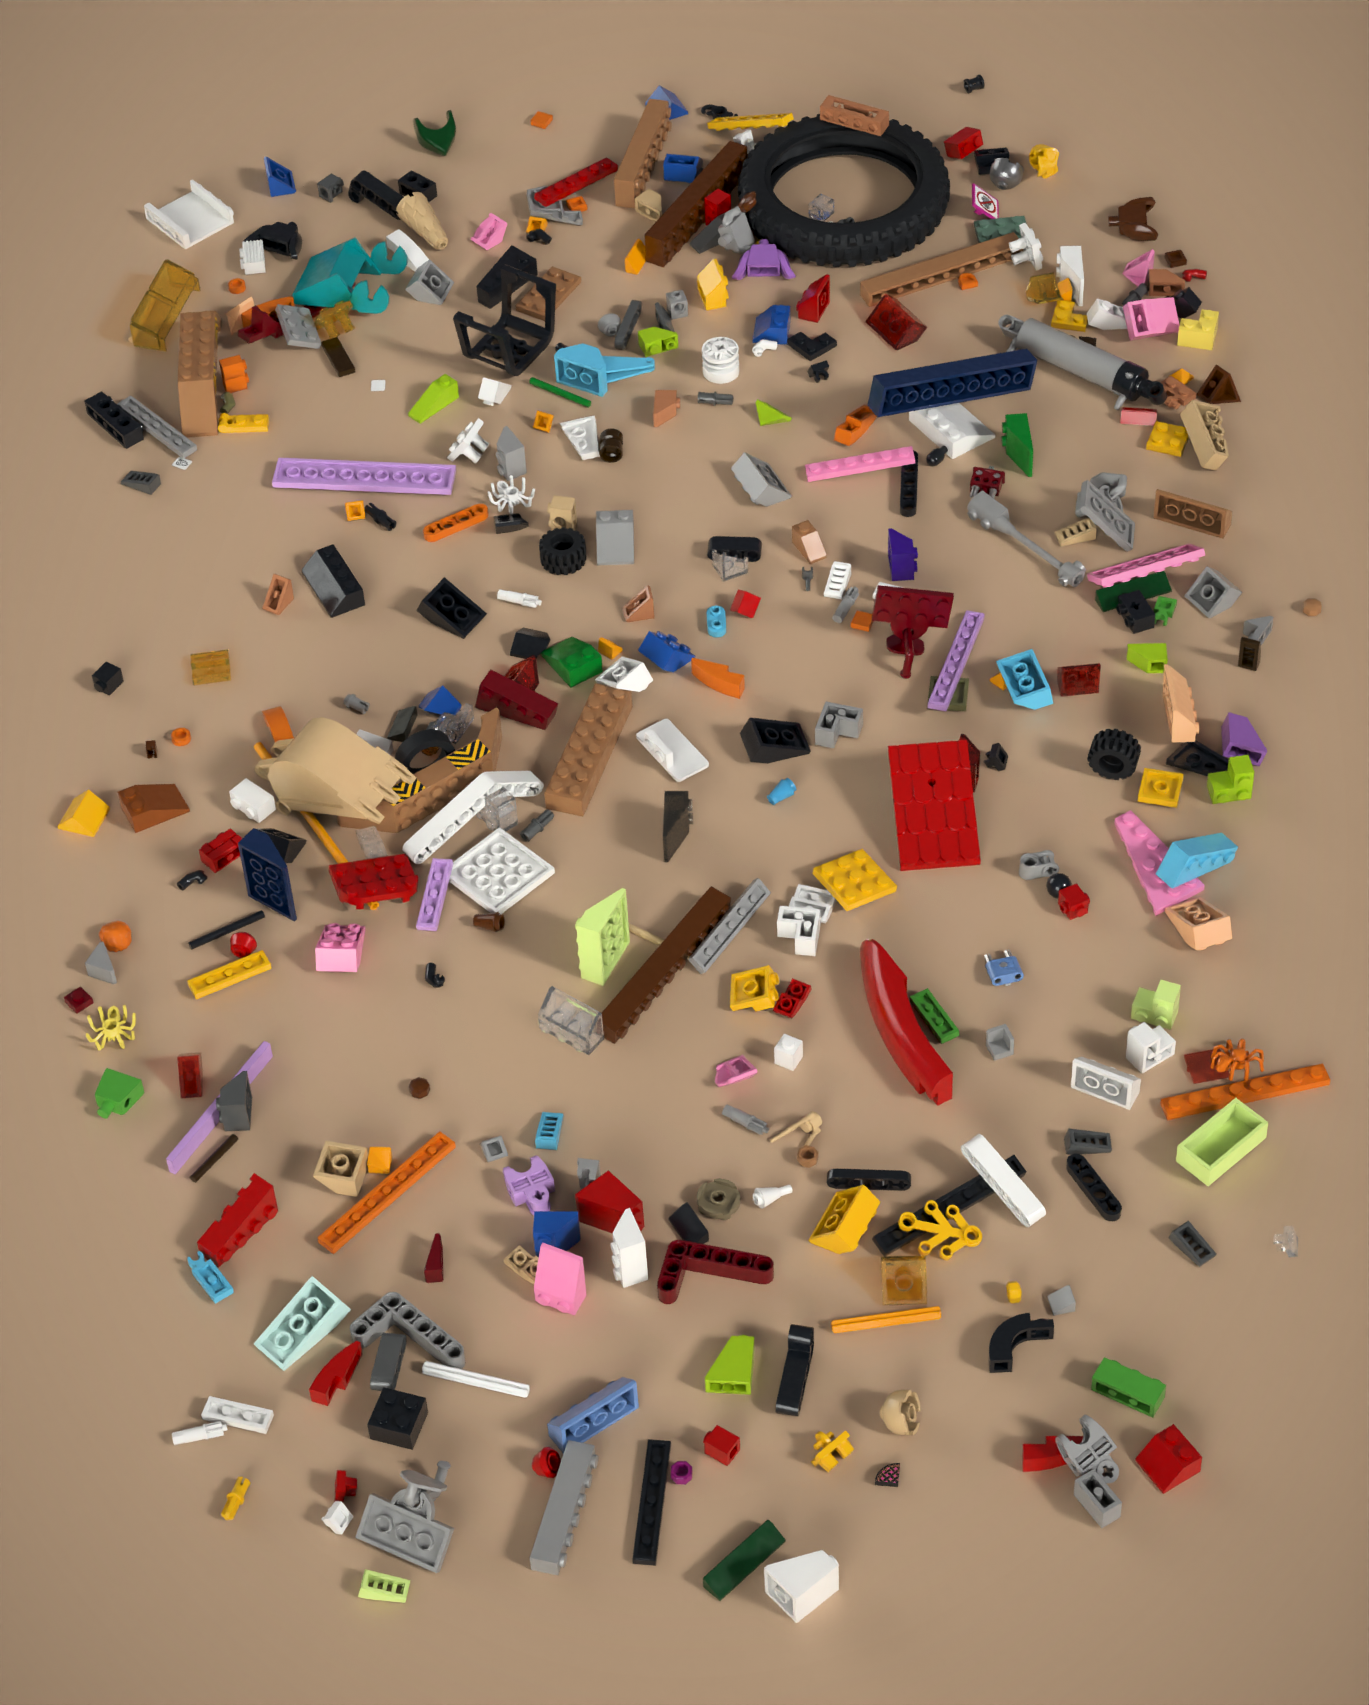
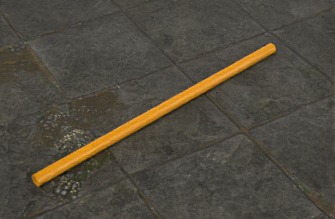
M257 742L254 745V749L261 759L273 758L261 742ZM300 811L337 864L348 862L313 812ZM377 901L366 903L371 910L379 907Z

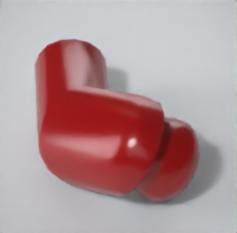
M1188 269L1182 273V279L1186 282H1190L1191 277L1206 279L1207 271L1200 269Z

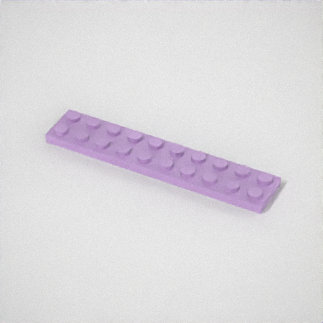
M278 458L272 485L276 488L451 495L456 475V465Z

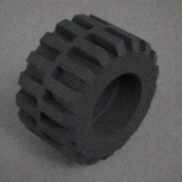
M566 527L561 529L554 528L553 531H547V534H544L539 541L541 565L544 566L546 571L549 570V573H556V575L576 573V570L582 569L581 566L585 565L587 559L584 536L579 531H574L573 528L566 529Z
M1118 729L1101 730L1094 736L1087 760L1089 766L1093 768L1092 770L1095 773H1099L1101 777L1104 776L1106 779L1112 778L1114 780L1121 778L1123 780L1132 776L1135 772L1141 753V746L1138 744V740L1134 739L1133 735L1127 734L1126 731H1119Z

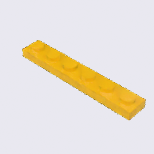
M792 113L717 117L708 122L707 125L709 129H716V131L724 130L725 128L734 130L738 127L741 129L749 127L757 129L762 126L771 128L775 125L784 127L794 118Z

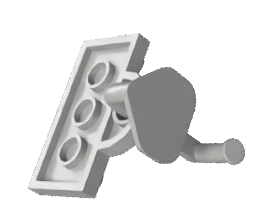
M1099 473L1092 477L1090 481L1086 480L1082 483L1081 492L1077 493L1075 514L1078 518L1087 515L1107 536L1116 541L1118 546L1128 552L1133 549L1135 522L1123 512V505L1120 500L1126 493L1127 476L1115 473Z
M439 1461L437 1463L438 1470L435 1479L412 1470L401 1471L400 1476L408 1483L406 1489L396 1493L392 1500L375 1493L370 1494L355 1538L432 1572H440L454 1528L434 1519V1501L440 1496L441 1492L447 1489V1485L444 1482L451 1464L447 1461Z

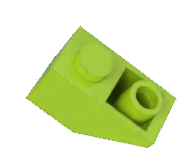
M650 327L638 331V345L645 357L678 348L677 332L662 328Z
M1166 643L1127 644L1126 658L1146 673H1163L1164 664L1168 662Z

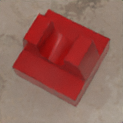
M337 1470L334 1502L342 1501L344 1503V1497L356 1496L357 1478L346 1477L345 1470Z

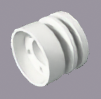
M714 337L703 344L702 368L704 377L708 381L718 384L729 383L735 380L740 372L738 344L728 337Z

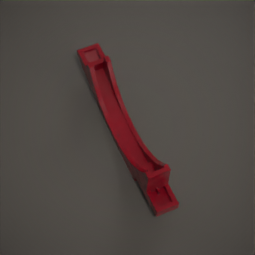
M256 305L252 307L251 325L238 330V337L248 344L269 335L275 339L284 335L278 317L269 316ZM304 306V308L310 310L312 318H315L329 308Z

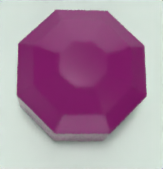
M677 1461L671 1466V1479L676 1484L686 1485L692 1480V1466L687 1461Z

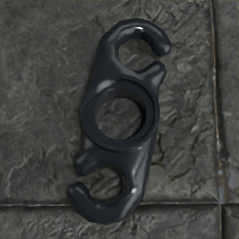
M709 104L701 108L702 114L706 113L708 116H713V119L733 116V113L728 112L723 106Z

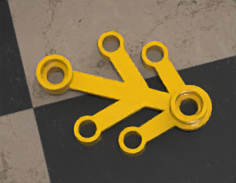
M933 1200L926 1202L924 1211L926 1214L932 1215L938 1224L917 1220L916 1216L911 1212H904L898 1220V1225L903 1231L917 1229L937 1234L928 1241H922L919 1244L918 1252L923 1256H927L932 1248L949 1237L959 1239L950 1246L945 1245L941 1248L939 1256L943 1260H949L954 1252L965 1245L975 1247L982 1240L980 1229L976 1226L968 1225L959 1213L960 1210L956 1205H949L945 1215L948 1219L954 1220L960 1229L953 1228L938 1209V1204ZM928 1205L934 1206L935 1210H929ZM950 1209L954 1210V1211L956 1212V1214H955V1215L950 1214V1213H949V1210H950ZM903 1221H908L910 1226H905ZM972 1234L974 1239H969L967 1235ZM921 1246H927L928 1251H924ZM943 1250H948L950 1255L946 1256Z

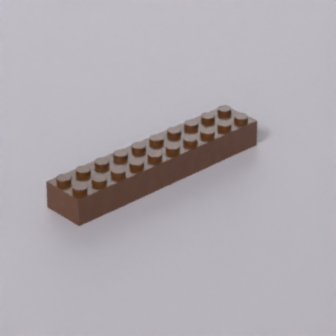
M729 141L645 233L646 262L664 268L674 255L681 250L682 246L689 241L690 237L698 231L699 227L705 223L704 198L716 189H720L730 195L732 190L738 186V178L743 168V162L748 158L747 146Z

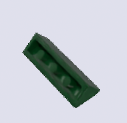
M1161 571L1135 578L1128 582L1115 584L1111 587L1096 590L1095 601L1102 612L1116 609L1119 595L1140 590L1145 599H1150L1170 593L1172 589L1166 573Z
M766 1520L704 1576L703 1587L721 1601L784 1544L786 1539L770 1520Z

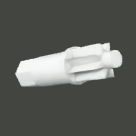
M499 589L497 599L521 604L522 606L536 608L537 605L540 606L542 603L538 599L539 596Z
M217 1421L173 1432L174 1445L223 1436L224 1431L228 1430L227 1424Z

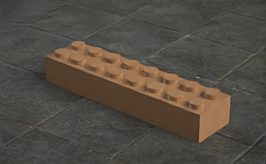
M648 100L614 178L616 206L635 209V198L645 191L646 182H649L650 173L654 171L655 161H658L659 152L663 149V142L667 140L668 131H671L672 122L669 121L671 108H669L668 101Z
M594 684L545 790L546 809L584 816L633 707L632 692L630 690Z

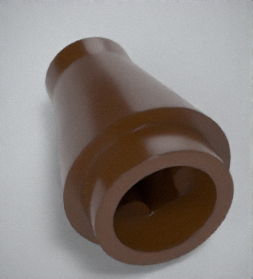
M499 912L475 914L473 924L476 927L498 932L504 928L505 917Z

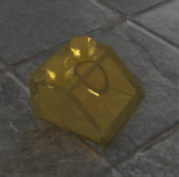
M925 1255L881 1257L883 1305L927 1304Z

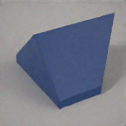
M442 685L427 693L419 704V708L424 711L440 714V716H449V719H453L460 710L461 704Z

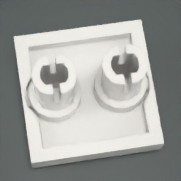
M1026 223L1020 224L1021 238L1009 242V248L1012 253L1023 249V251L1011 255L1012 262L1015 266L1019 263L1030 261L1036 271L1042 269L1041 261H1043V255L1039 250L1041 243L1038 238H1035L1032 228L1029 229Z
M478 418L474 423L470 422L465 431L462 430L456 438L458 439L457 442L455 441L449 448L451 452L447 458L453 462L460 454H464L475 464L478 462L482 454L470 446V443L480 449L481 452H484L490 444L477 434L484 423Z

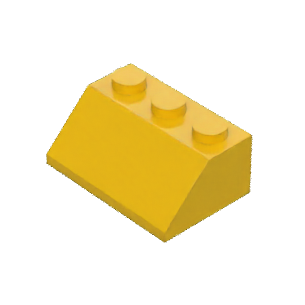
M865 1185L836 1192L808 1241L811 1244L837 1254L854 1251L859 1244L858 1241L862 1234L868 1229L867 1225L871 1218L876 1215V1209L880 1201Z

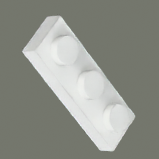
M209 1396L201 1416L202 1420L211 1422L221 1421L222 1424L266 1434L274 1413L273 1410Z

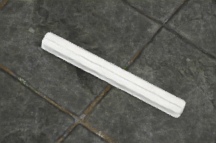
M425 1361L422 1367V1373L511 1395L526 1398L530 1392L528 1384Z

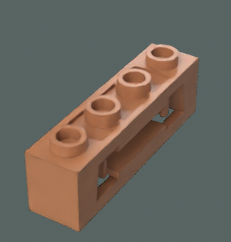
M828 95L820 105V120L881 136L889 126V111ZM834 102L840 103L837 107L834 106Z

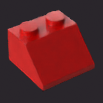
M826 274L814 281L804 291L801 301H798L796 305L798 319L815 323L819 322L830 303V275Z
M1173 1424L1157 1433L1135 1458V1461L1164 1494L1201 1471L1202 1456Z

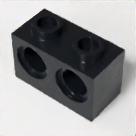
M412 170L398 180L399 194L403 196L409 195L411 197L414 196L412 192H421L425 195L428 202L437 197L436 183Z

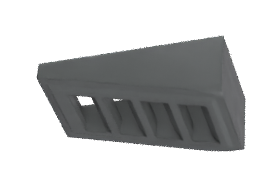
M130 471L121 481V484L152 495L161 485L160 475L155 473Z
M1068 1128L1064 1137L1066 1154L1111 1153L1112 1151L1110 1133Z
M1189 1220L1172 1231L1169 1239L1199 1267L1217 1255ZM1190 1240H1192V1241L1194 1242V1243H1192L1191 1245H1189V1244L1187 1243V1242H1189ZM1196 1246L1200 1247L1197 1251L1193 1250ZM1202 1252H1205L1207 1254L1202 1258L1198 1256Z

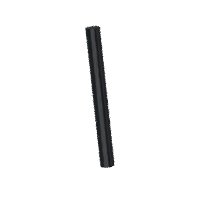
M261 910L188 942L191 950L263 919L265 918L264 912Z

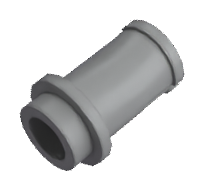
M348 694L344 699V704L347 708H353L363 714L369 709L370 704L357 698L355 694Z

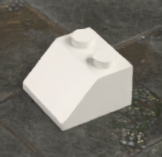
M621 657L598 676L595 681L596 683L617 689L640 692L645 690L653 679L643 662Z

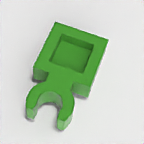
M1158 596L1154 607L1155 624L1157 620H1163V626L1167 625L1168 617L1172 618L1177 606L1176 599Z

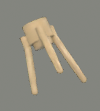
M811 1111L804 1118L771 1138L770 1142L773 1143L796 1128L801 1127L806 1133L812 1132L804 1146H809L815 1136L821 1132L819 1126L822 1124V1119L819 1114Z

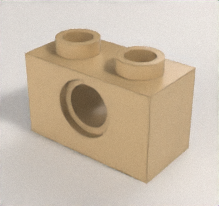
M554 495L552 502H549L547 507V513L550 514L549 527H551V531L554 528L561 529L562 527H566V529L573 528L575 531L577 528L575 498Z

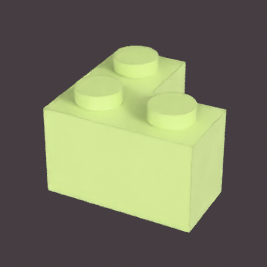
M1160 980L1156 992L1139 987L1132 1004L1131 1019L1155 1026L1160 1025L1162 1028L1171 1030L1179 1009L1181 985Z

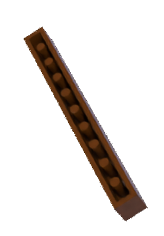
M711 886L597 1017L594 1032L614 1044L620 1038L623 1039L628 1032V1028L637 1023L640 1014L649 1009L652 1000L660 996L663 987L672 982L678 970L681 971L684 968L688 956L693 954L731 908V897Z

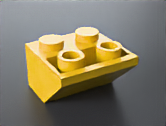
M713 259L697 275V289L706 311L726 307V299L729 298L726 286H728L727 276L723 275V267L718 264L717 259Z

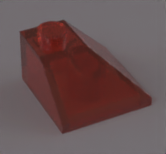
M532 655L512 665L504 676L535 691L539 685L536 657Z

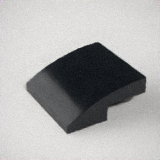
M1007 147L975 150L974 157L978 174H990L991 165L997 158L1009 159Z

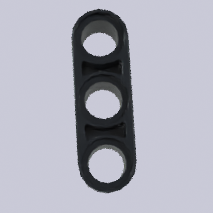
M713 536L708 542L707 556L713 561L756 562L761 557L762 542L755 537Z

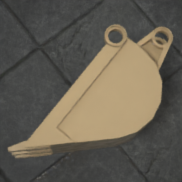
M324 717L312 718L295 738L278 740L271 747V753L273 752L277 757L262 759L254 767L259 777L270 781L278 798L275 807L283 815H289L292 810L369 819L377 824H380L385 818L375 809L379 803L385 799L390 803L396 804L401 798L392 790L397 781L400 779L412 785L416 780V777L407 767L380 747L374 748L337 721Z

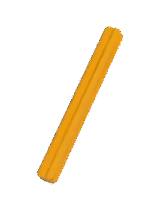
M939 1306L837 1319L831 1321V1328L833 1333L936 1320L941 1318V1309Z

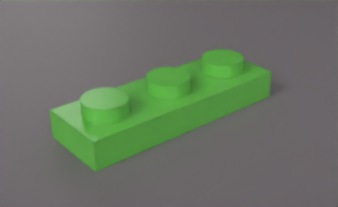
M928 988L910 996V1003L941 1044L959 1036L958 1028Z

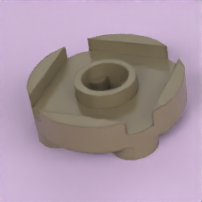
M721 1178L714 1179V1182L709 1184L707 1182L702 1184L697 1192L699 1212L714 1219H730L731 1215L740 1206V1193L736 1185L729 1180ZM722 1196V1201H715L713 1199Z

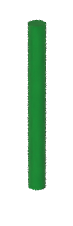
M531 377L529 380L530 384L588 408L591 406L590 400L534 377Z

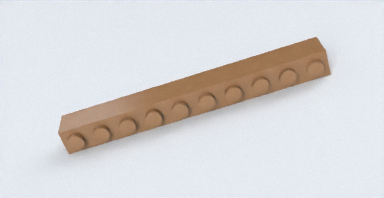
M1012 232L861 281L860 296L869 307L957 279L963 273L973 274L1012 261L1011 255L1019 253L1023 249L1014 253L1011 252L1009 242L1019 239Z

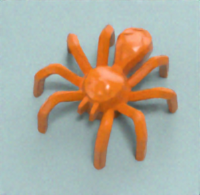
M1243 1038L1239 1040L1237 1048L1234 1049L1231 1040L1228 1039L1226 1048L1224 1045H1217L1213 1048L1210 1057L1212 1060L1210 1068L1214 1069L1216 1059L1219 1057L1216 1065L1218 1072H1225L1230 1069L1229 1080L1232 1081L1234 1070L1245 1068L1244 1081H1248L1250 1061L1257 1060L1260 1071H1264L1263 1050L1255 1049L1249 1054V1051H1245V1039ZM1222 1048L1225 1053L1217 1052V1050Z

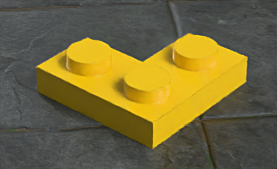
M1057 300L1051 327L1085 332L1088 318L1087 315L1073 314L1075 302Z

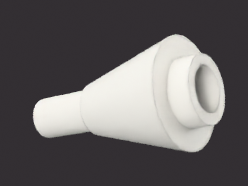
M786 1185L780 1188H755L753 1201L755 1205L763 1209L781 1196L792 1193L791 1185Z

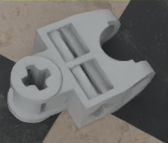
M1083 1415L1079 1419L1083 1427L1082 1442L1076 1444L1065 1435L1060 1434L1055 1438L1056 1445L1064 1461L1076 1476L1084 1475L1086 1472L1094 1469L1106 1484L1113 1483L1119 1476V1468L1109 1454L1117 1446L1094 1419L1088 1415ZM1103 1468H1106L1107 1470L1105 1472V1476L1102 1475V1473L1104 1472Z

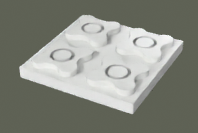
M499 827L453 862L449 882L488 912H499L502 914L555 873V868Z

